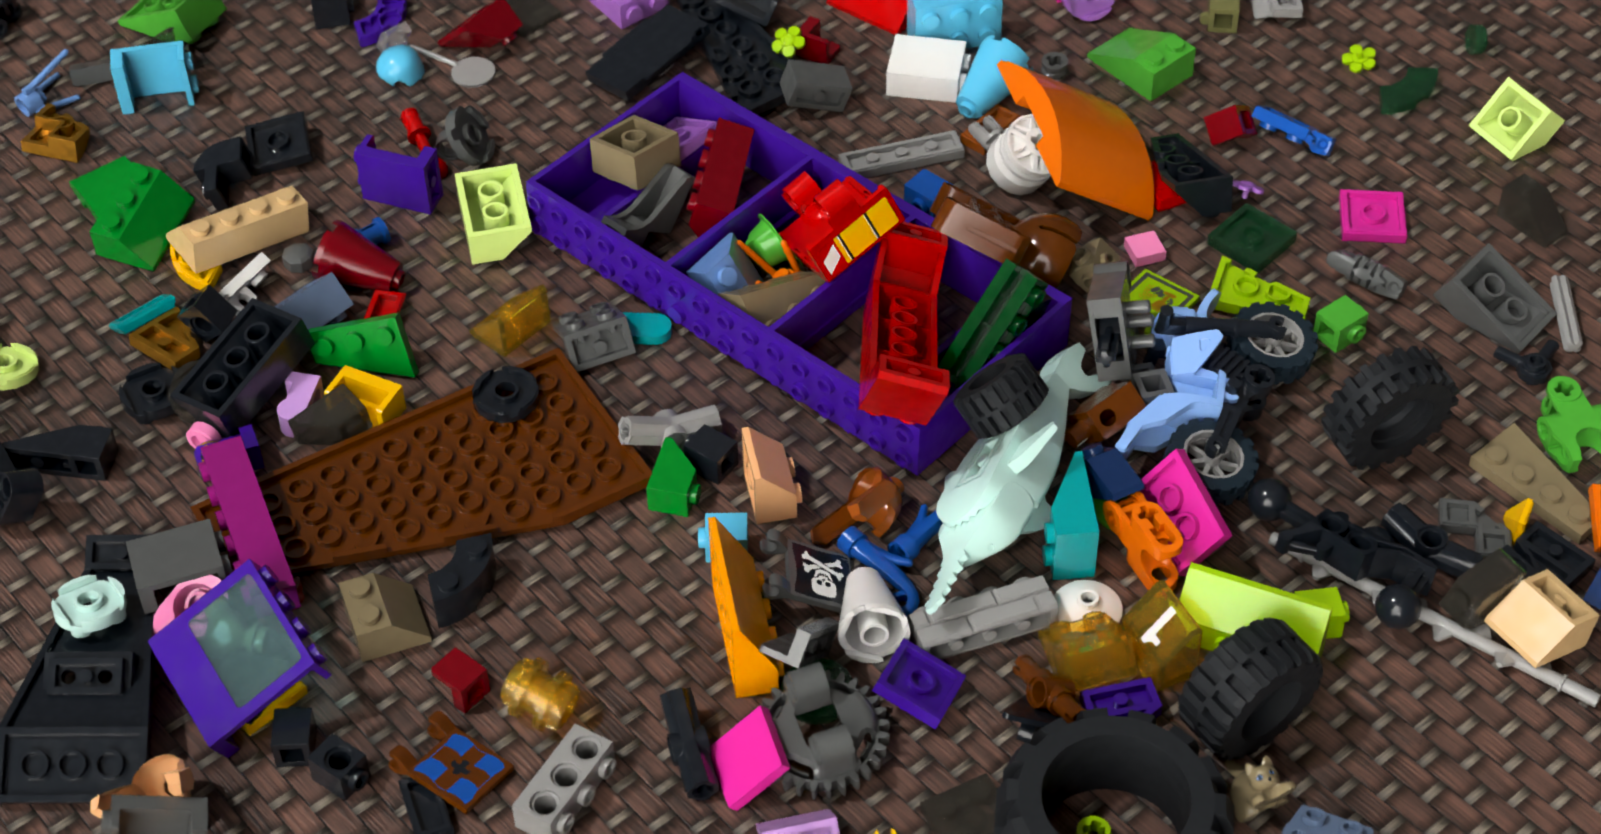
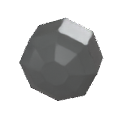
M293 243L283 251L284 267L291 273H304L314 265V251L306 243Z

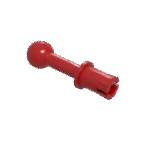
M413 107L405 109L401 113L400 119L408 132L407 139L409 143L417 145L420 152L425 146L431 147L428 141L431 131L423 124L417 109ZM438 158L441 179H443L448 174V165L443 159Z

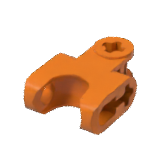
M1141 491L1128 495L1127 499L1120 502L1105 501L1103 503V514L1106 523L1127 548L1126 560L1146 589L1154 595H1163L1173 591L1177 587L1178 571L1171 558L1181 554L1183 547V537L1164 510L1158 504L1147 501ZM1159 568L1167 580L1155 579L1152 576V571Z

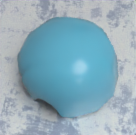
M395 45L385 49L376 63L379 78L385 80L391 86H394L398 81L404 82L407 86L414 85L422 78L425 72L422 60L416 50L406 45Z

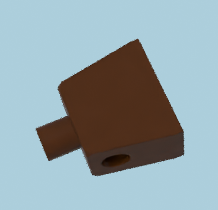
M1131 381L1103 386L1068 414V419L1072 426L1065 431V439L1073 448L1079 447L1082 443L1104 441L1125 427L1147 405Z

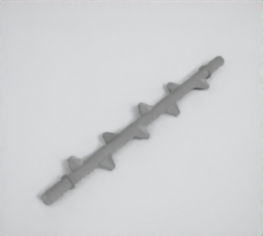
M1274 531L1269 538L1268 544L1275 547L1279 533ZM1288 552V554L1298 558V562L1302 563L1304 561L1312 565V578L1319 581L1333 576L1371 595L1373 604H1375L1379 592L1385 588V586L1369 579V577L1354 581L1324 561L1316 560L1313 555ZM1420 598L1422 606L1419 620L1432 626L1433 639L1440 642L1447 638L1455 637L1493 656L1496 665L1500 668L1513 666L1556 688V691L1559 693L1562 691L1594 708L1597 706L1601 694L1569 679L1567 674L1563 676L1553 671L1550 662L1535 669L1519 653L1491 640L1489 625L1483 624L1469 629L1429 609L1427 601L1424 598Z

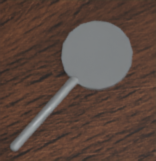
M409 45L417 53L453 66L451 71L452 79L460 86L467 88L480 87L492 81L495 76V66L486 58L468 57L457 62L416 45Z

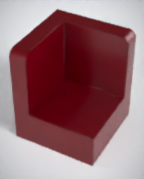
M809 16L800 27V36L805 39L806 43L804 48L796 49V56L816 63L829 64L839 53L840 45L821 38L820 19Z
M1233 105L1204 117L1212 145H1219L1235 138H1250L1257 135L1248 105Z
M457 647L453 648L431 668L432 675L451 688L454 706L464 714L491 691L487 669Z

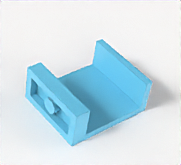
M183 40L110 49V70L123 115L135 113V97L185 91L189 106L195 105L194 93H199V83L197 75H191L190 70H194L193 57L191 52H186Z

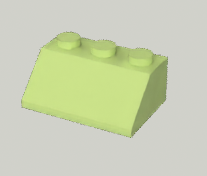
M517 163L455 173L458 200L472 265L505 259L532 232Z

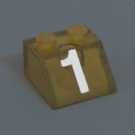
M1162 579L1156 582L1123 617L1119 642L1124 652L1131 654L1138 663L1143 678L1151 677L1155 688L1159 692L1191 678V673L1198 663L1203 631Z

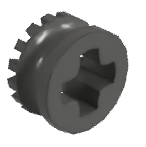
M1059 52L1046 53L1041 60V74L1054 80L1055 78L1060 80V78L1066 77L1068 66L1066 55Z

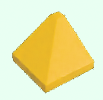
M1525 499L1508 509L1504 514L1503 521L1505 526L1512 533V545H1515L1516 539L1526 530L1534 505L1533 499Z

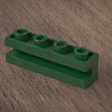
M1007 258L1005 259L938 364V368L950 371V381L955 384L954 387L958 389L1006 348L1015 337L1022 334L1028 323L1026 319L1032 310L1043 302L1048 283L1018 263Z

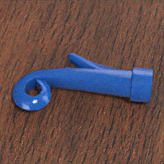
M926 504L921 505L914 523L905 534H900L888 544V552L913 561L919 555L920 549L939 532L943 522L938 518L936 510L927 516L928 506Z
M856 526L847 528L840 535L837 541V548L866 567L877 570L883 579L898 590V592L893 594L896 601L907 602L905 606L901 607L906 617L912 614L918 608L920 602L919 594L914 584L898 566L911 567L913 561L876 546Z

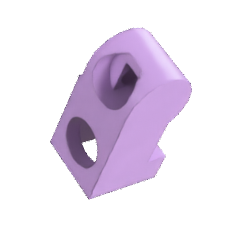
M292 371L285 379L287 397L277 406V415L280 429L285 436L300 437L309 430L325 395L321 376Z

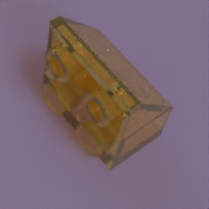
M1089 612L1084 614L1082 619L1072 622H1053L1049 625V628L1038 631L1039 640L1054 676H1067L1071 678L1076 692L1138 674L1131 633L1105 612Z

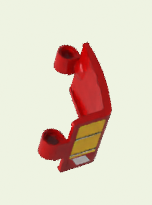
M803 171L782 189L784 192L782 197L800 217L778 234L783 240L787 241L792 253L824 281L830 283L905 221V217L889 190L883 184L879 185L878 189L871 193L853 177L847 176L843 182L835 179L826 188L821 190L813 178L806 171Z

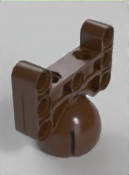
M943 182L929 211L936 215L931 227L1001 263H1004L1006 258L1016 262L1054 288L1058 287L1076 252L1075 244H1078L1082 236L1081 228L1067 217L1056 213H1038L1021 220L947 182Z

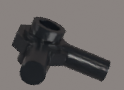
M1550 339L1539 353H1531L1524 356L1499 345L1493 357L1515 367L1518 377L1526 384L1534 386L1544 384L1552 374L1553 368L1550 359L1559 349V344L1555 340Z

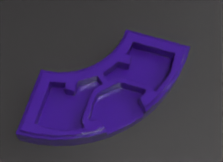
M377 0V7L373 13L366 18L354 22L360 48L384 40L402 25L407 15V0Z

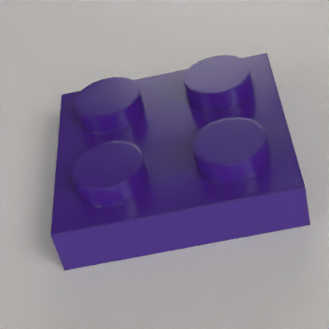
M903 638L872 691L936 730L965 680L966 675Z

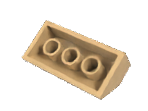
M289 186L179 226L166 233V239L197 274L309 232L308 202L293 186Z

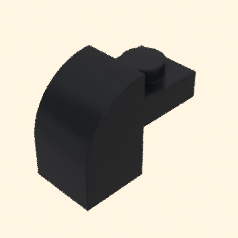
M241 136L223 140L208 147L198 157L194 165L193 171L201 182L202 193L206 200L211 201L217 211L229 208L230 184L253 178V154Z

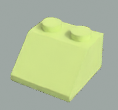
M1508 77L1469 126L1509 159L1515 161L1546 145L1566 120Z

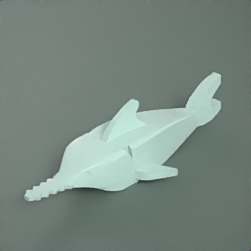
M1080 342L1057 353L1042 368L1040 376L1048 386L1049 391L1041 405L1013 428L994 437L978 439L956 471L950 472L945 477L944 491L939 498L936 509L938 518L943 522L938 532L943 561L940 565L941 570L937 574L938 579L933 585L934 589L929 594L930 599L924 605L926 607L925 611L929 615L936 612L939 606L946 601L945 596L951 591V585L957 580V575L965 567L1005 549L1020 534L1040 531L1044 529V523L1050 522L1052 506L1046 502L1045 495L1055 477L1062 454L1068 400L1090 396L1101 387L1112 383V381L1098 382L1097 374L1087 376L1083 372L1081 362L1086 350Z

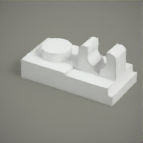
M262 252L219 292L238 310L235 314L236 316L244 308L239 300H244L248 303L252 298H257L248 287L251 285L254 288L258 287L268 275L265 269L271 260Z

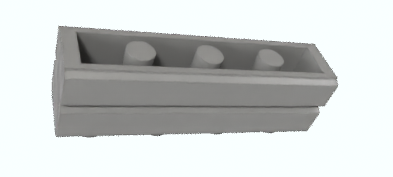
M1043 575L1034 578L1021 577L1015 580L1013 584L1000 588L994 586L987 587L979 594L966 598L962 596L953 597L946 604L940 605L938 610L930 615L925 611V606L916 609L912 614L907 615L911 631L909 640L941 660L1057 625L1058 604L1052 592L1049 591V586Z

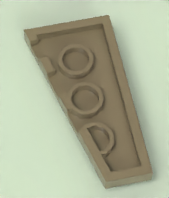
M1515 422L1470 457L1468 466L1517 501L1522 502L1527 498L1533 499L1532 512L1577 544H1580L1592 534L1590 503Z

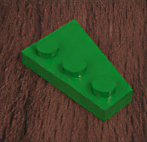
M399 312L320 326L308 330L315 342L311 352L317 364L338 367L347 365L359 370L416 377L419 373Z

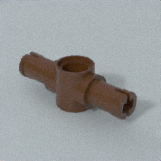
M1023 654L1016 658L1014 663L1017 666H1013L1012 671L1027 684L1026 698L1031 707L1047 709L1053 716L1062 717L1067 724L1076 721L1077 715L1081 710H1086L1075 701L1076 688L1071 678L1067 676H1054L1048 669L1041 668L1030 655Z

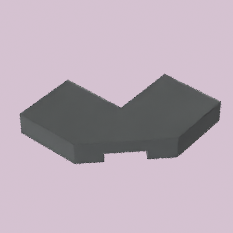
M1439 498L1438 526L1444 529L1446 533L1473 535L1474 551L1486 557L1506 545L1512 547L1511 530L1499 522L1497 524L1485 514V509L1478 503L1468 500Z

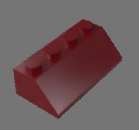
M718 118L715 129H708L703 146L709 148L708 150L703 149L698 163V167L703 168V171L697 170L692 186L693 189L697 190V193H691L686 210L692 212L689 226L697 237H700L734 211L754 133L753 128Z

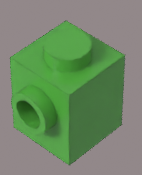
M1344 295L1317 311L1313 332H1317L1318 339L1333 352L1337 353L1352 343H1358L1365 336L1369 313L1361 305Z

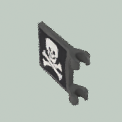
M769 529L766 533L767 540H760V549L765 554H785L786 579L780 574H771L769 576V584L764 583L762 585L763 596L768 599L788 598L841 613L846 579L851 573L850 557L788 539L779 530Z

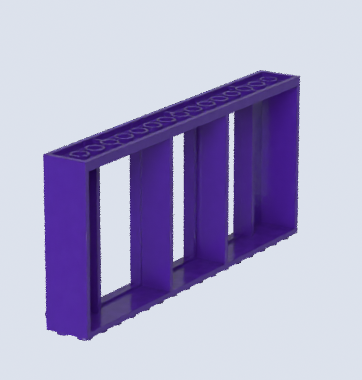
M681 72L526 181L529 218L532 231L535 234L546 238L557 248L571 254L580 260L582 264L588 265L599 272L604 278L610 279L621 286L627 293L633 294L646 302L651 308L654 307L674 320V323L690 330L699 339H704L718 348L721 353L729 355L743 364L746 369H751L771 382V385L779 387L790 394L796 401L802 402L818 412L821 417L834 422L848 434L851 433L868 444L873 450L881 452L895 461L901 468H906L918 476L971 430L953 404L954 398L964 384L957 389L954 387L955 384L950 381L947 397L926 426L917 423L910 425L901 422L897 418L885 415L873 416L864 410L858 409L860 384L806 351L865 304L878 243L832 282H825L770 327L688 277L686 271L729 233H734L738 240H742L745 243L748 239V234L760 222L758 214H762L778 233L797 220L800 216L782 197L784 193L782 189L803 171H806L813 178L821 190L826 188L835 179L843 182L847 176L853 177L871 193L875 192L879 185L686 73ZM632 115L664 126L675 117L715 122L718 121V118H722L754 129L745 166L769 179L772 183L668 261L664 262L601 222L604 215L612 216L626 210L645 188L638 191L633 190L628 186L594 173L589 139ZM703 145L681 161L679 168L692 176L696 175L697 170L701 171L703 169L698 167L703 149L708 150L709 147ZM890 192L905 217L904 222L934 229L931 227L934 217ZM948 236V248L940 281L978 303L1003 263ZM1048 285L1045 291L1052 300L1044 315L978 372L999 359L1018 353L1025 354L1036 371L1042 368L1049 359L1067 346L1072 298L1053 286ZM961 328L937 348L938 364Z

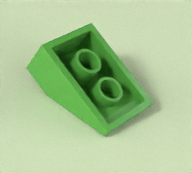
M140 0L117 21L120 26L166 42L183 40V42L191 44L202 37V31L215 25L219 21L218 17L227 9L222 0Z
M1128 28L1090 51L1087 58L1149 101H1153L1193 76L1196 48L1174 33Z

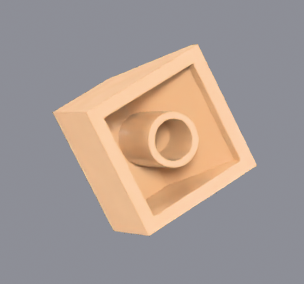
M750 427L742 428L744 477L756 524L797 518V503H802V492L799 482L793 483L792 478L796 476L793 458L786 457L782 443Z

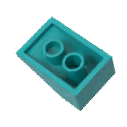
M1082 451L1074 453L1051 507L1050 522L1044 523L1045 541L1048 545H1043L1042 547L1044 566H1050L1053 580L1095 577L1099 527Z

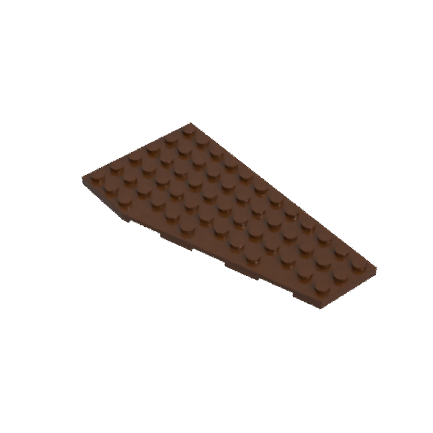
M558 347L514 366L523 368L533 374L539 387L540 400L532 413L516 422L498 423L489 421L479 415L473 404V384L256 479L291 574L452 546L456 545V540L491 533L492 538L563 526L646 488L652 471L632 445H621L618 439L619 428ZM503 391L498 395L506 397L512 395L513 392ZM207 499L190 507L196 522L210 519L213 531H220L215 512L220 510L219 505L212 507L210 499ZM228 530L221 532L223 537L229 535ZM227 548L226 551L220 552V556L228 554ZM228 554L231 569L233 572L235 570L232 562L238 561L236 555L230 557Z

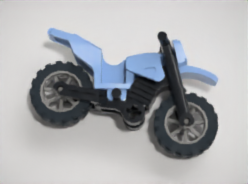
M1214 288L1205 296L1197 313L1194 309H1189L1188 307L1163 305L1160 308V312L1154 319V325L1151 326L1150 334L1155 335L1156 345L1147 349L1142 363L1152 362L1155 367L1159 358H1166L1165 370L1175 393L1160 394L1127 423L1125 431L1115 444V447L1125 459L1129 457L1133 450L1155 453L1167 446L1163 459H1165L1175 449H1185L1186 453H1190L1197 458L1190 460L1215 505L1223 503L1226 506L1232 504L1235 499L1239 501L1245 496L1246 491L1250 490L1259 468V463H1257L1259 459L1258 452L1253 450L1254 444L1250 438L1246 439L1243 436L1244 432L1239 429L1241 421H1255L1261 416L1266 404V397L1269 396L1273 385H1278L1279 382H1284L1285 384L1293 383L1295 378L1299 380L1305 375L1306 371L1308 372L1318 349L1317 332H1313L1312 323L1309 320L1305 321L1303 319V314L1297 310L1295 312L1289 310L1290 307L1281 304V306L1274 305V302H1265V304L1261 305L1259 302L1252 303L1249 308L1245 306L1240 309L1238 315L1236 314L1231 319L1208 318L1217 306L1221 296V292ZM1223 336H1227V337H1226V342H1228L1227 345H1226V343H1221V341H1222V339H1223ZM1222 470L1232 473L1225 475Z

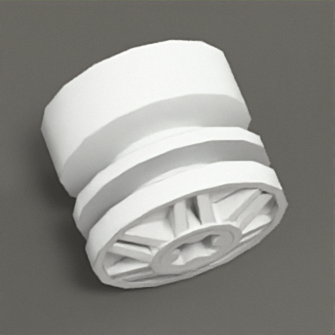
M1033 114L1020 116L1012 122L1003 134L991 144L987 152L986 165L991 178L1000 188L1012 194L1026 195L1033 193L1051 176L1036 146L1043 137V134Z

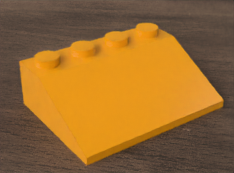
M716 517L708 518L712 587L736 698L772 693L771 689L773 687L779 689V677L785 676L782 661L759 652L761 644L777 638L775 626H768L767 622L768 619H772L770 601L768 598L762 599L761 595L762 585L765 583L763 571H756L752 555Z

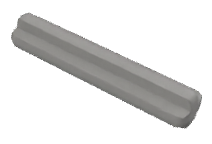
M1554 275L1549 285L1555 312L1557 313L1556 317L1563 349L1568 353L1572 351L1577 353L1581 350L1583 340L1569 279L1566 275Z

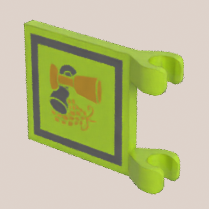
M1144 269L1131 282V290L1129 291L1130 301H1150V313L1153 314L1154 319L1163 305L1188 307L1191 309L1200 299L1199 295L1147 269ZM1151 326L1146 327L1144 334H1150Z

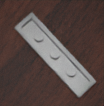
M956 130L840 153L838 154V162L861 176L869 178L965 158V149Z

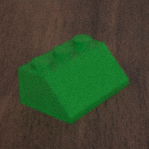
M132 162L90 230L96 255L154 272L170 246V242L166 239V233L182 226L195 204V198L163 171Z

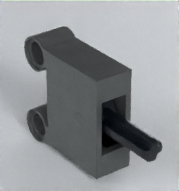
M1128 261L1094 264L1093 277L1087 297V308L1098 382L1132 379L1137 352L1140 348H1149L1156 345L1154 334L1139 335L1138 327L1153 326L1154 316L1150 313L1151 303L1149 300L1130 301L1131 273Z

